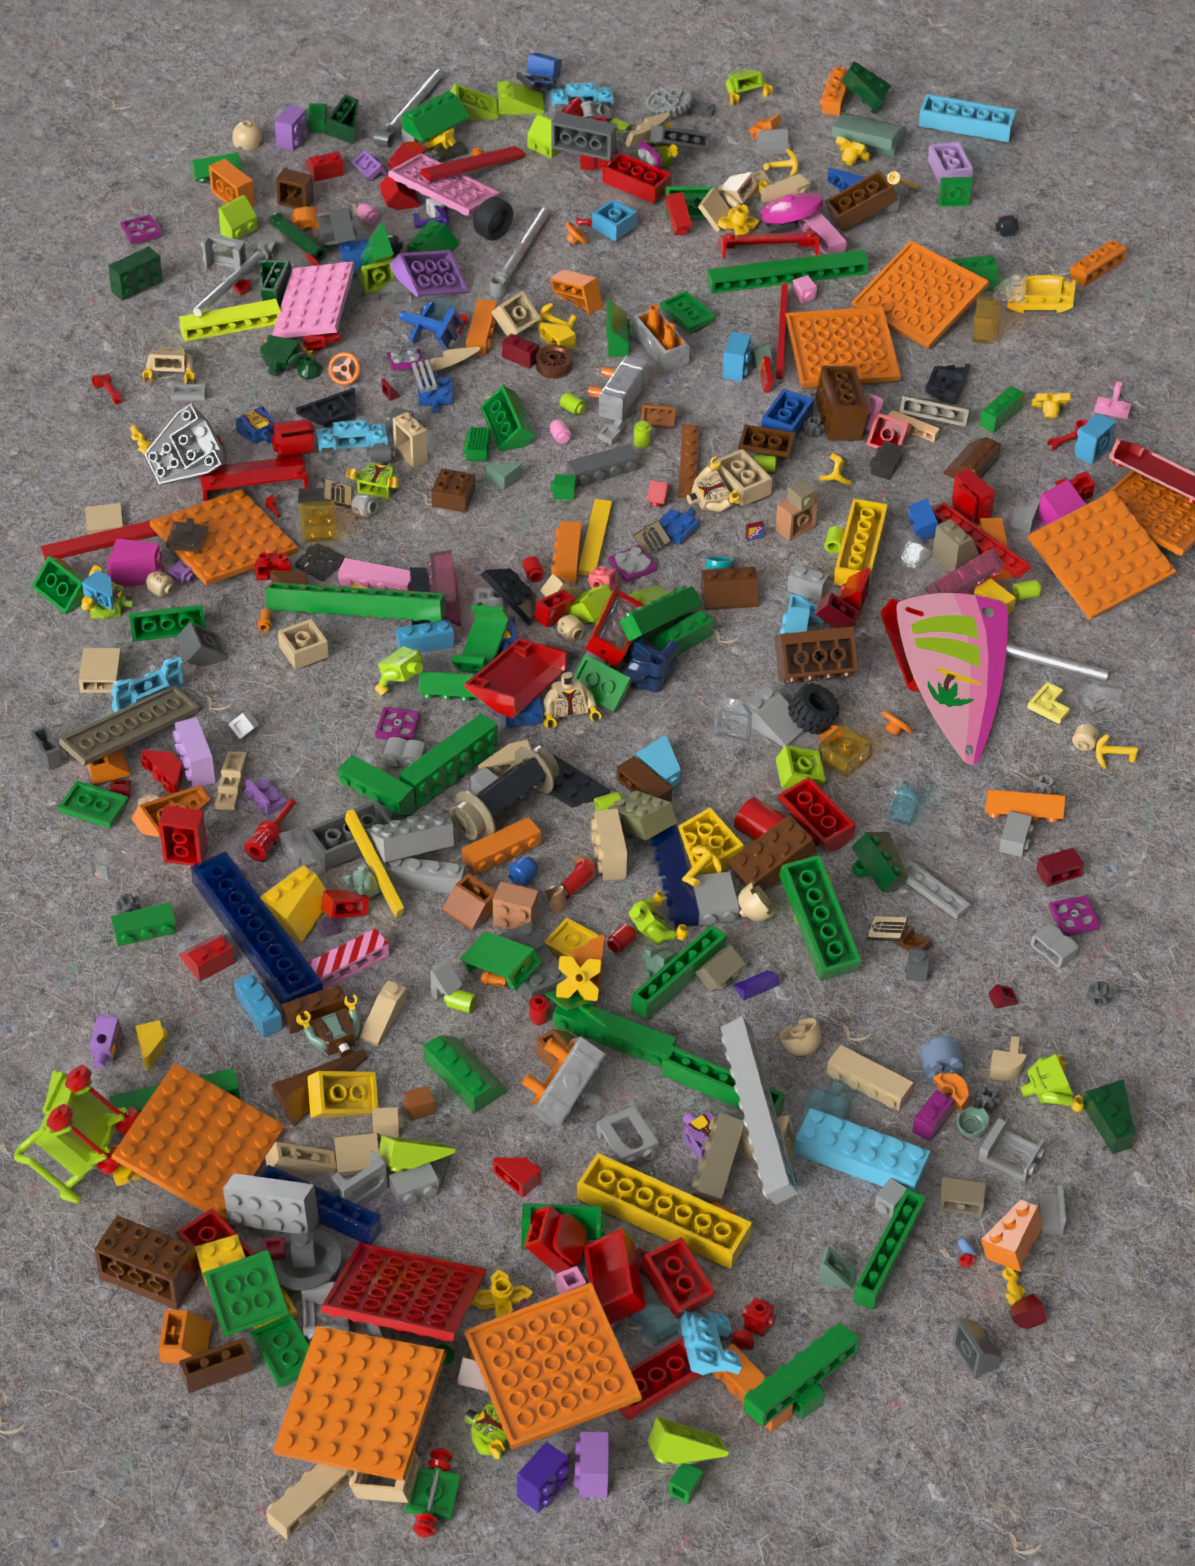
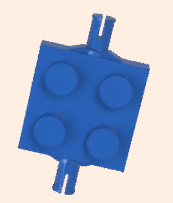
M439 371L433 372L437 390L420 393V390H418L419 406H432L433 413H435V409L436 413L439 412L440 405L453 403V378L439 377ZM427 378L429 385L432 386L430 378ZM421 379L423 388H425L426 385L424 379Z
M692 508L686 513L670 509L657 521L662 526L670 542L680 545L700 526V520L692 517L696 513ZM651 528V532L659 536L657 531L654 528ZM659 538V539L657 540L658 543L660 544L659 547H661V545L664 544L663 541H662V539Z

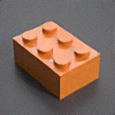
M225 159L209 166L212 193L226 204L244 195L251 207H255L254 183L251 178Z

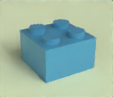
M615 199L610 200L592 213V229L614 241L619 240L637 227V211Z
M731 332L724 351L723 379L742 382L744 375L747 376L748 365H751L752 355H750L753 348V342H750L751 335Z
M1099 413L1090 418L1088 423L1081 426L1077 432L1078 440L1075 444V456L1091 465L1094 464L1111 448L1116 422Z

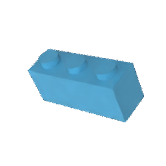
M450 619L396 628L397 648L400 649L402 646H405L412 650L418 649L421 653L454 648V632Z
M251 973L235 980L236 997L262 1036L265 1038L282 1030L281 1014L255 975Z

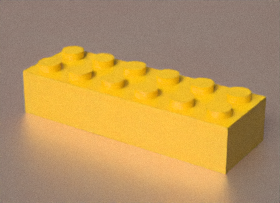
M853 498L835 566L833 585L842 586L843 583L846 584L849 576L870 568V587L886 522L888 504Z

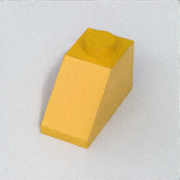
M540 324V337L547 344L560 345L569 350L576 347V334L566 325Z
M160 1020L135 1026L146 1070L151 1069L166 1049L165 1040L168 1039L166 1027L162 1028Z

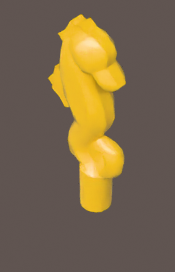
M132 425L130 428L133 433L131 437L133 440H138V450L144 454L153 442L145 440L144 434L139 432L136 425Z
M1006 1267L1003 1270V1277L1009 1280L1007 1283L1009 1293H1006L1005 1297L1012 1306L1022 1298L1025 1290L1021 1285L1017 1284L1019 1281L1018 1273L1014 1269Z

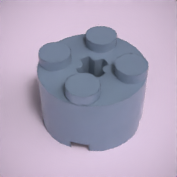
M950 1036L936 1037L930 1040V1044L926 1046L923 1044L919 1049L924 1074L928 1077L929 1081L934 1082L933 1077L939 1073H956L961 1076L960 1072L965 1068V1061L958 1039L956 1042Z

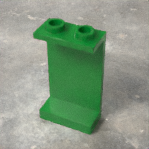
M471 606V610L476 615L463 653L461 656L453 655L451 663L457 671L478 673L497 656L511 618L501 606Z
M487 931L460 957L468 973H471L478 967L505 978L510 989L515 991L542 963L534 948Z
M522 1204L521 1250H527L524 1245L534 1210L547 1206H552L561 1215L570 1214L586 1230V1240H598L605 1236V1231H601V1228H605L606 1215H601V1206Z

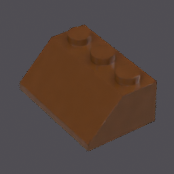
M745 424L738 449H743L749 453L775 455V457L791 459L795 444V432Z
M987 437L969 443L945 469L943 474L955 479L956 474L970 469L981 479L999 459L1001 443Z
M755 567L701 570L700 586L705 610L759 607Z

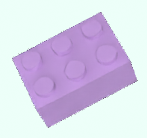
M960 142L929 146L928 162L939 185L941 177H972L973 168Z
M197 717L175 722L173 737L177 744H174L176 754L181 756L179 760L182 763V768L186 769L184 773L187 782L190 781L192 787L215 783L212 754Z

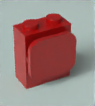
M970 469L956 474L952 495L953 508L971 522L975 521L978 525L980 524V518H992L996 491Z
M547 1206L534 1210L524 1247L553 1272L558 1274L575 1267L581 1261L587 1233L585 1228L570 1214L561 1215L552 1206Z

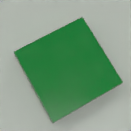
M941 177L938 207L969 206L972 177Z

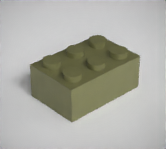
M634 791L625 799L617 800L614 802V805L608 807V809H618L623 832L644 840H648L677 823L671 802L640 791Z

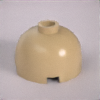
M252 121L240 122L232 132L233 145L236 148L238 146L243 147V150H253L260 147V143H263L261 128Z
M751 882L741 890L738 896L739 913L743 918L748 917L752 921L761 922L776 914L775 908H770L769 904L772 902L759 885L754 887L755 882Z
M814 1018L801 1019L798 1021L799 1025L793 1027L791 1024L782 1031L779 1037L786 1051L793 1056H812L822 1041L820 1026Z

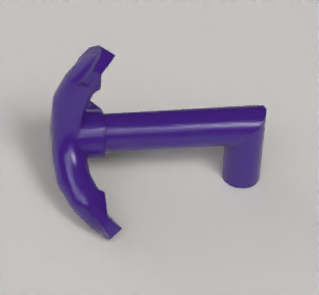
M438 205L434 207L441 214L438 217L420 221L419 213H414L415 228L424 227L430 220L443 223L448 228V215Z

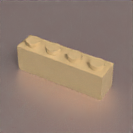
M842 1045L839 1046L828 1061L827 1074L833 1079L847 1084L852 1089L859 1090L868 1097L884 1103L889 1108L900 1111L911 1096L912 1081Z
M317 1464L312 1470H307L298 1483L291 1485L278 1501H274L269 1505L266 1511L268 1524L288 1540L350 1482V1477L354 1475V1471Z

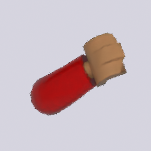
M578 855L574 858V871L561 885L544 888L547 899L550 901V909L554 913L564 911L568 905L566 898L569 899L594 878L596 866L585 855Z

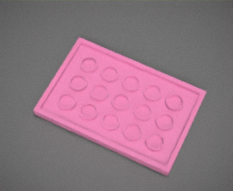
M422 153L389 170L388 174L394 181L401 182L407 185L408 188L415 189L422 195L429 196L434 201L441 202L447 205L448 208L455 209L462 215L467 216L477 211L478 207L486 199L493 196L499 197L500 195L499 191L463 173L429 182L420 174V170L442 163Z
M354 262L292 269L273 335L291 338L336 333L354 273Z

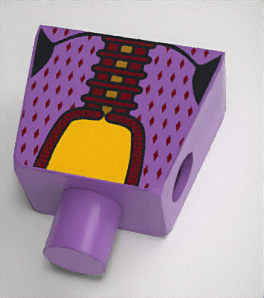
M100 1014L97 1016L90 1041V1050L93 1055L92 1065L96 1068H104L105 1062L112 1063L116 1059L124 1038L117 1017Z
M690 1111L683 1117V1121L686 1123L684 1126V1140L699 1161L705 1152V1149H703L704 1141L710 1136L709 1124L712 1118L716 1117L709 1112L696 1117Z

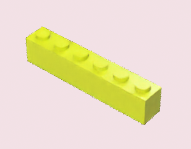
M271 299L206 311L200 317L194 314L179 316L180 330L184 341H191L276 325L281 311L277 300Z

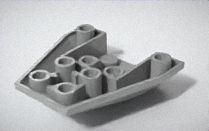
M189 404L178 411L144 453L159 484L208 474L223 465V449L209 421L193 404Z

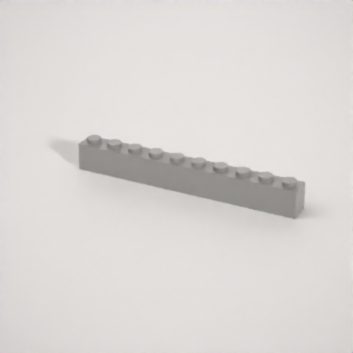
M742 1016L721 1027L723 1034L721 1040L727 1049L725 1055L732 1067L730 1068V1073L736 1082L734 1088L741 1100L738 1103L745 1115L743 1122L749 1130L748 1140L754 1148L752 1155L759 1167L757 1174L764 1185L762 1192L767 1199L770 1198L775 1204H778L799 1193L752 1026Z

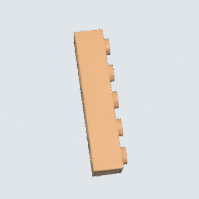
M894 410L888 415L913 425L911 434L935 442L939 437L940 428Z

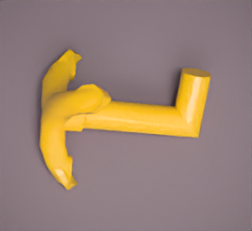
M787 149L786 152L792 159L769 162L764 164L763 168L768 170L790 166L793 169L789 177H792L798 171L799 160L792 150Z
M552 303L542 307L539 314L541 319L537 321L539 331L543 320H548L558 325H566L572 330L577 319L576 316L571 315L569 321L566 322L553 316L550 311H547L553 306Z
M833 452L829 458L835 462L834 470L829 475H821L819 477L820 480L823 482L837 480L846 486L852 485L851 480L841 475L845 461Z
M1107 734L1098 740L1096 759L1103 769H1107L1102 755L1106 753L1129 754V761L1132 763L1136 762L1138 747L1106 746L1107 739L1110 737Z
M695 847L691 850L692 854H702V857L682 880L697 887L700 881L694 877L710 860L713 861L717 873H721L720 860L712 847Z

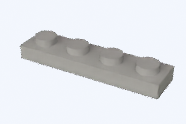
M912 861L904 866L908 875L904 882L956 920L970 909V903Z

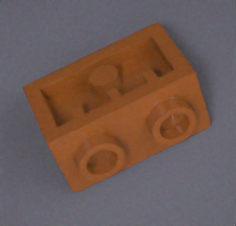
M651 403L642 405L640 421L648 422L651 427L674 429L676 407L671 405L656 406Z

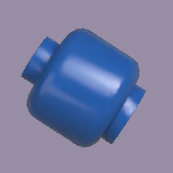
M521 856L509 865V878L515 884L525 885L537 876L538 865L533 858Z

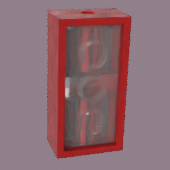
M614 588L603 606L584 649L617 667L631 643L619 621L625 619V614L633 610L635 611V609L645 604Z

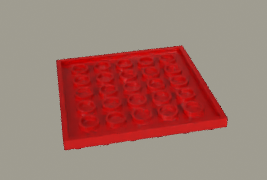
M359 1242L324 1300L321 1313L332 1317L348 1318L354 1322L371 1323L378 1327L394 1328L397 1331H408L419 1336H431L442 1341H454L486 1277L487 1269Z

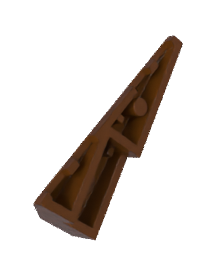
M364 1049L272 1084L273 1095L283 1107L284 1115L293 1127L299 1124V1120L304 1115L310 1113L308 1076L318 1071L354 1072L356 1066L363 1059H367Z

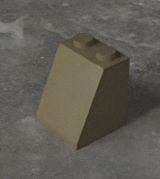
M949 519L936 526L932 557L953 577L982 565V559L973 539L954 521Z

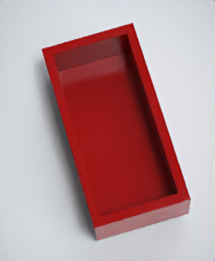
M623 1228L585 1245L584 1251L589 1283H592L609 1324L611 1325L645 1309L635 1243Z

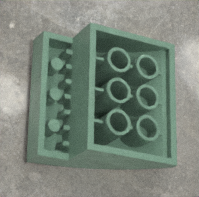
M844 113L833 125L832 137L837 139L839 136L850 142L854 141L865 145L866 151L894 157L908 129L904 126Z

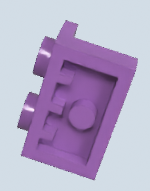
M366 150L351 162L369 181L380 172L384 176L387 175L384 170L386 168L381 161L377 162L378 159L374 154H369Z
M181 559L166 573L172 577L174 582L182 586L187 582L191 583L196 576L192 568L188 567Z
M266 778L254 784L250 779L245 781L247 797L253 799L260 811L263 810L267 816L286 805L287 800Z

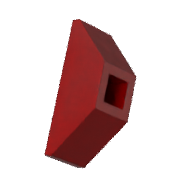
M141 751V764L143 768L152 773L153 778L163 785L166 792L171 794L179 792L183 779L182 763L172 752Z

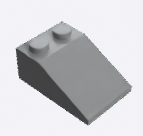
M768 686L762 688L743 705L742 722L783 747L790 745L804 732L802 728H798L797 724L791 720L792 717L788 714L789 703L781 694Z

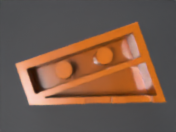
M564 269L550 277L553 293L566 301L571 300L575 303V307L585 309L586 314L591 315L603 308L599 283L596 277Z
M1020 1200L981 1239L988 1260L1020 1272L1022 1271V1263L1025 1258H1028L1030 1254L1029 1249L1032 1244H1035L1043 1227L1037 1205Z

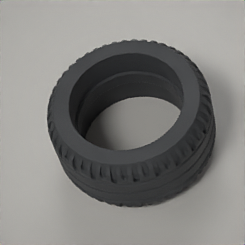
M493 196L486 199L475 213L473 220L474 230L490 241L501 238L511 226L513 208L500 197Z

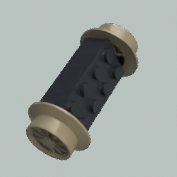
M539 745L531 749L520 747L516 750L514 756L516 765L476 795L468 791H460L456 795V805L450 809V817L456 829L470 840H474L478 836L486 837L495 833L493 819L501 815L500 812L502 810H507L513 806L515 800L525 797L528 794L527 791L534 789L543 794L550 793L554 788V779L559 776V766L553 755Z

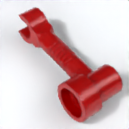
M109 373L91 376L95 389L105 387L115 405L122 403L120 397H122L121 393L116 391L110 384L112 379Z
M1083 419L1076 421L1073 432L1060 438L1048 439L1047 446L1053 444L1052 450H1056L1061 444L1074 438L1078 439L1077 432L1079 428L1087 424L1088 421Z

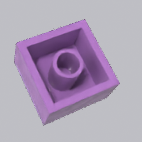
M288 105L275 120L277 147L294 151L303 139L307 137L306 109Z
M580 1432V1441L575 1443V1488H579V1497H607L608 1432Z

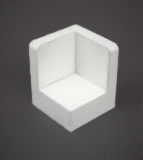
M429 198L426 200L427 213L432 218L438 217L440 213L434 207L438 205L444 208L447 205Z
M247 710L228 725L238 738L241 739L259 726V723Z

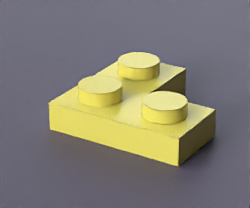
M1046 682L1028 703V709L1058 724L1070 712V708L1056 702L1062 696L1063 689L1049 682Z

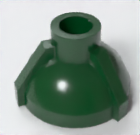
M305 356L299 363L298 375L305 380L315 379L320 376L322 365L312 356Z

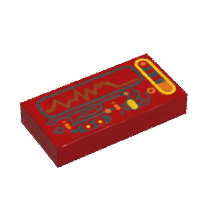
M764 356L759 370L763 392L769 393L774 379L770 357Z

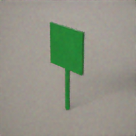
M556 990L545 993L548 998L567 1012L579 1008L600 1025L607 1027L605 1022L584 1008V1006L593 1004L594 1001L584 1000L578 990L568 999L557 998Z

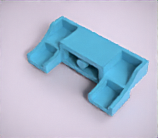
M596 83L565 84V89L550 91V100L553 107H555V104H565L566 106L577 97H580L582 102H611V105H613L611 88H596Z
M367 420L334 422L333 428L316 429L319 452L322 451V448L331 447L336 450L367 447L370 445L373 447V444L378 443L388 445L385 424L368 425Z
M791 594L788 612L783 615L782 624H785V626H781L780 634L808 631L809 622L823 624L824 621L814 615L817 605L806 600L802 595Z
M181 658L165 660L160 670L147 673L140 679L131 680L129 678L125 681L124 679L116 681L111 690L114 698L111 707L114 712L173 685L177 688L182 687L184 681Z
M685 1311L679 1323L691 1371L702 1375L717 1371L739 1374L742 1368L739 1355L732 1350L722 1349L719 1335L729 1337L732 1331L729 1319L721 1313L715 1314L709 1311L704 1318L698 1313L692 1314Z

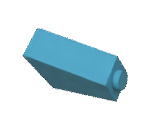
M665 735L636 752V758L643 761L651 771L656 772L664 782L669 783L671 788L676 787L680 783L681 769Z

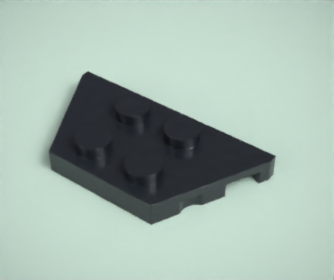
M517 72L516 78L530 90L551 91L552 89H557V82L550 76L537 74L523 75L522 72Z
M965 364V367L955 368V365L934 366L926 384L925 392L941 402L956 404L970 370V364Z
M355 388L295 408L296 414L325 428L332 426L334 422H342L356 417Z
M511 568L489 569L480 574L528 626L534 621L536 594L520 579L517 573Z
M553 755L559 766V776L554 779V788L549 794L571 808L580 806L583 803L593 802L595 797L610 794V789Z

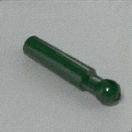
M276 212L270 216L269 223L271 226L279 230L283 236L305 253H310L318 262L326 257L327 249L293 222L288 221L281 213Z

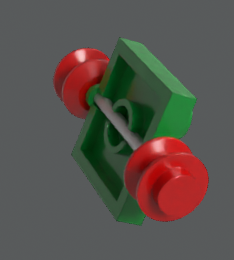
M437 1448L430 1452L432 1459L428 1461V1466L432 1470L419 1468L409 1503H406L405 1513L416 1515L415 1520L417 1523L413 1525V1530L418 1536L423 1538L435 1535L436 1529L433 1526L438 1524L437 1518L452 1520L461 1476L460 1474L446 1472L451 1468L448 1462L452 1461L453 1456L444 1448Z

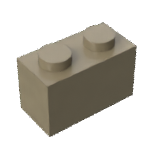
M729 945L717 952L695 973L709 991L716 988L719 991L728 984L727 980L729 978L733 979L741 973L740 968L745 963L734 948Z
M942 1177L938 1211L982 1216L986 1183L976 1180L969 1181L954 1177Z

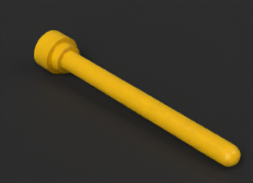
M893 171L888 175V182L890 184H902L914 190L919 188L918 184L902 178L898 172Z

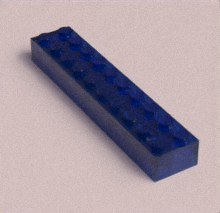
M226 851L191 866L192 883L281 1006L289 1001L323 990L321 979Z

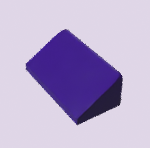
M766 970L734 984L733 987L741 998L746 1000L778 986L779 976Z

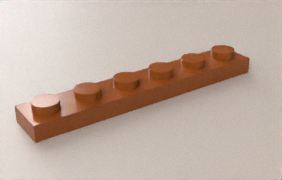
M682 424L678 498H687V495L692 494L694 481L697 478L699 425Z

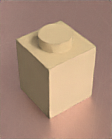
M398 1107L372 1108L373 1133H377V1138H381L382 1135L399 1137V1128H403V1118L398 1116Z

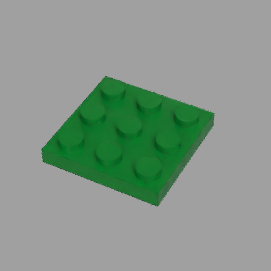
M268 1250L203 1272L224 1337L289 1315Z

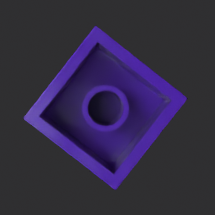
M546 1442L517 1473V1498L538 1513L544 1507H549L557 1492L563 1491L568 1485L569 1457Z

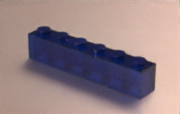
M672 825L650 838L651 847L655 848L653 851L655 862L658 861V876H662L661 889L666 892L664 897H667L665 905L670 908L668 909L669 920L673 921L675 929L680 924L687 927L698 926L699 911L692 885L682 880L688 873V868L677 826Z
M269 1164L259 1176L311 1184ZM314 1185L319 1216L317 1223L359 1242L373 1244L381 1232V1215Z

